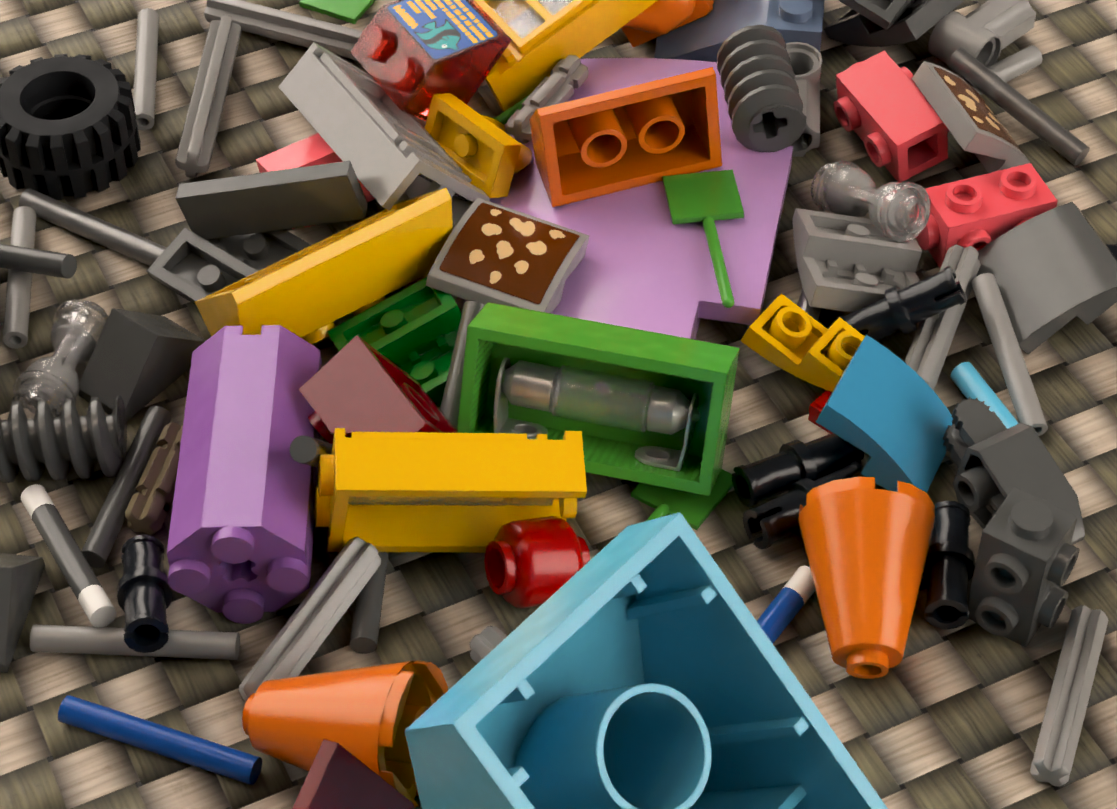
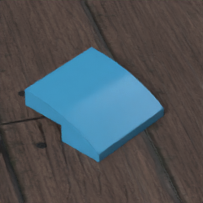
M866 334L818 416L816 423L870 455L861 472L863 476L875 477V483L889 491L897 492L898 480L910 483L927 493L946 454V446H943V436L948 425L951 426L953 424V417H951V413L938 395L910 366Z

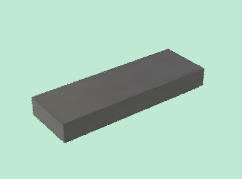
M350 161L179 184L176 200L191 231L205 240L365 219L368 206Z

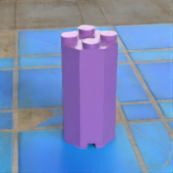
M243 325L224 326L192 352L167 546L169 562L168 584L174 591L195 600L217 613H223L230 621L241 624L258 621L262 618L264 612L277 611L310 588L314 537L315 486L318 483V468L296 462L290 455V445L296 437L302 435L321 440V435L308 420V416L314 412V409L299 391V388L321 369L322 361L320 349L281 325H262L261 335H242Z

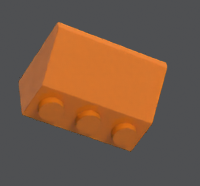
M713 67L536 109L529 119L536 166L552 208L663 181V176L691 174L722 166L717 82Z

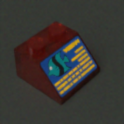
M397 0L379 8L369 25L362 31L359 40L350 53L374 78L401 111L426 121L433 94L451 93L465 104H468L512 39L474 0Z

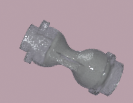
M837 161L824 165L818 170L812 181L811 196L821 212L854 217H863L868 213L872 224L892 240L898 242L913 240L922 232L929 220L930 198L925 188L913 182H890L877 189L873 178L866 171L848 161Z
M68 300L58 307L50 331L54 354L51 357H43L31 363L26 371L18 376L13 385L14 397L12 402L21 401L27 419L34 418L38 400H47L53 417H60L66 398H73L76 405V396L79 392V378L75 367L78 363L89 362L109 317L98 304L86 300Z

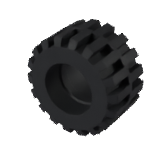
M55 54L53 58L43 59L40 57L30 60L31 64L26 66L19 65L9 71V77L0 78V171L3 177H8L9 184L17 190L23 188L32 189L56 200H62L64 196H74V199L87 197L86 193L97 191L99 193L110 188L109 183L111 181H121L128 175L127 168L135 166L138 160L137 152L141 150V142L129 82H126L125 75L119 69H112L111 63L103 59L92 61L89 55L78 54L75 57H67V54Z

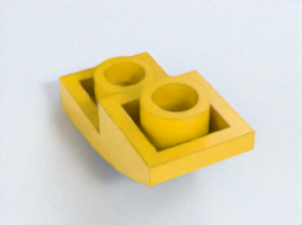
M781 293L749 326L741 342L766 360L795 377L833 392L865 336L840 317L827 329Z

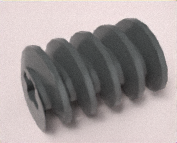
M765 25L746 26L733 32L722 43L717 53V70L720 74V82L724 89V98L728 105V114L732 121L731 126L736 139L746 148L754 151L776 152L789 147L800 138L806 128L807 117L802 113L803 102L799 96V88L794 79L795 74L790 64V56L786 50V42L779 31Z
M117 396L112 414L105 415L99 397H91L86 416H79L73 398H66L60 417H53L46 399L38 400L34 418L28 419L21 401H13L8 420H1L0 418V481L2 483L14 482L19 468L28 482L38 481L44 473L45 466L54 480L66 479L71 464H73L75 472L80 479H88L93 476L97 462H99L101 470L107 478L116 477L123 463L127 447L126 411L122 397Z

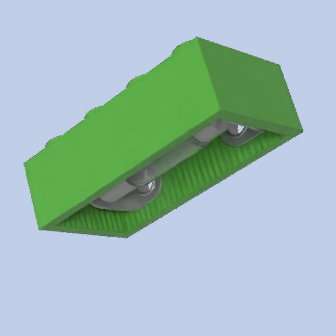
M487 302L467 327L457 432L527 434V439H536L537 434H547L548 440H562L565 431H582L585 472L710 496L723 465L740 348Z

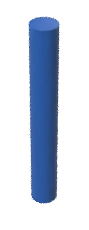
M67 695L59 707V722L249 785H253L257 781L261 772V757L84 699Z

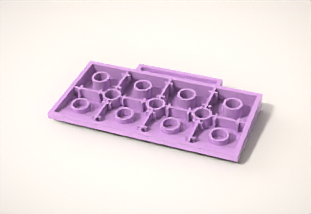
M658 58L580 59L581 63L588 67V78L579 89L574 88V94L568 101L713 67L717 82L722 166L696 173L733 170L744 210V218L715 220L734 297V305L731 308H725L721 301L703 223L672 224L663 181L552 208L536 166L533 141L530 140L527 144H523L532 151V161L518 173H514L507 197L490 198L489 201L589 235L585 257L566 279L561 302L551 314L694 340L697 337L701 318L751 325L762 313L792 165L793 147L789 146L776 152H758L746 148L736 139L731 126L732 121L728 114V105L724 98V89L720 82V74L717 70V62ZM457 297L456 303L462 313L464 302L468 300ZM596 381L598 391L604 394L612 392V387L607 381Z

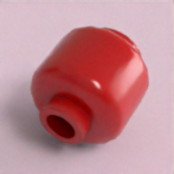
M557 516L509 522L499 529L494 541L489 542L485 551V571L491 589L494 593L502 595L507 603L519 609L541 606L590 561V553L585 540L576 535L567 521Z

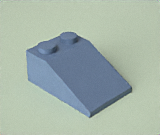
M714 0L713 9L708 15L657 37L654 58L717 62V53L722 43L733 32L753 25L773 27L782 34L786 43H807L820 52L824 0Z

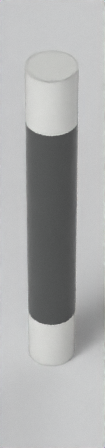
M39 484L27 487L21 494V501L90 623L97 628L111 624L116 618L117 612L47 491Z

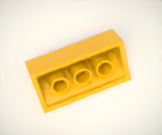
M443 188L394 204L390 210L384 209L195 301L210 335L213 336L224 326L243 325L242 335H261L262 325H281L310 344L329 337L327 331L336 327L333 321L351 312L355 317L385 300V295L401 287L405 289L428 276L440 250L453 230L452 198L447 188Z

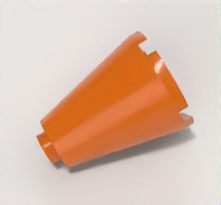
M853 477L833 480L813 488L806 494V506L803 507L800 504L799 526L833 661L837 665L846 668L847 673L853 677L862 679L880 678L885 676L890 668L900 664L903 659L934 528L935 505L928 493L910 483L898 480L897 492L875 489V477Z
M415 660L267 680L246 700L242 724L244 732L250 737L251 744L255 750L306 771L310 770L323 739L337 742L410 800L415 808L419 805L414 798L419 796L405 730L448 691V686L440 668L432 662Z

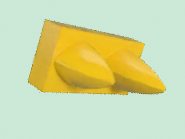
M451 93L433 94L425 124L426 131L463 170L462 173L468 175L472 180L470 184L483 190L489 198L507 197L514 173H518L532 161V151L504 132L505 125L500 121L479 114Z

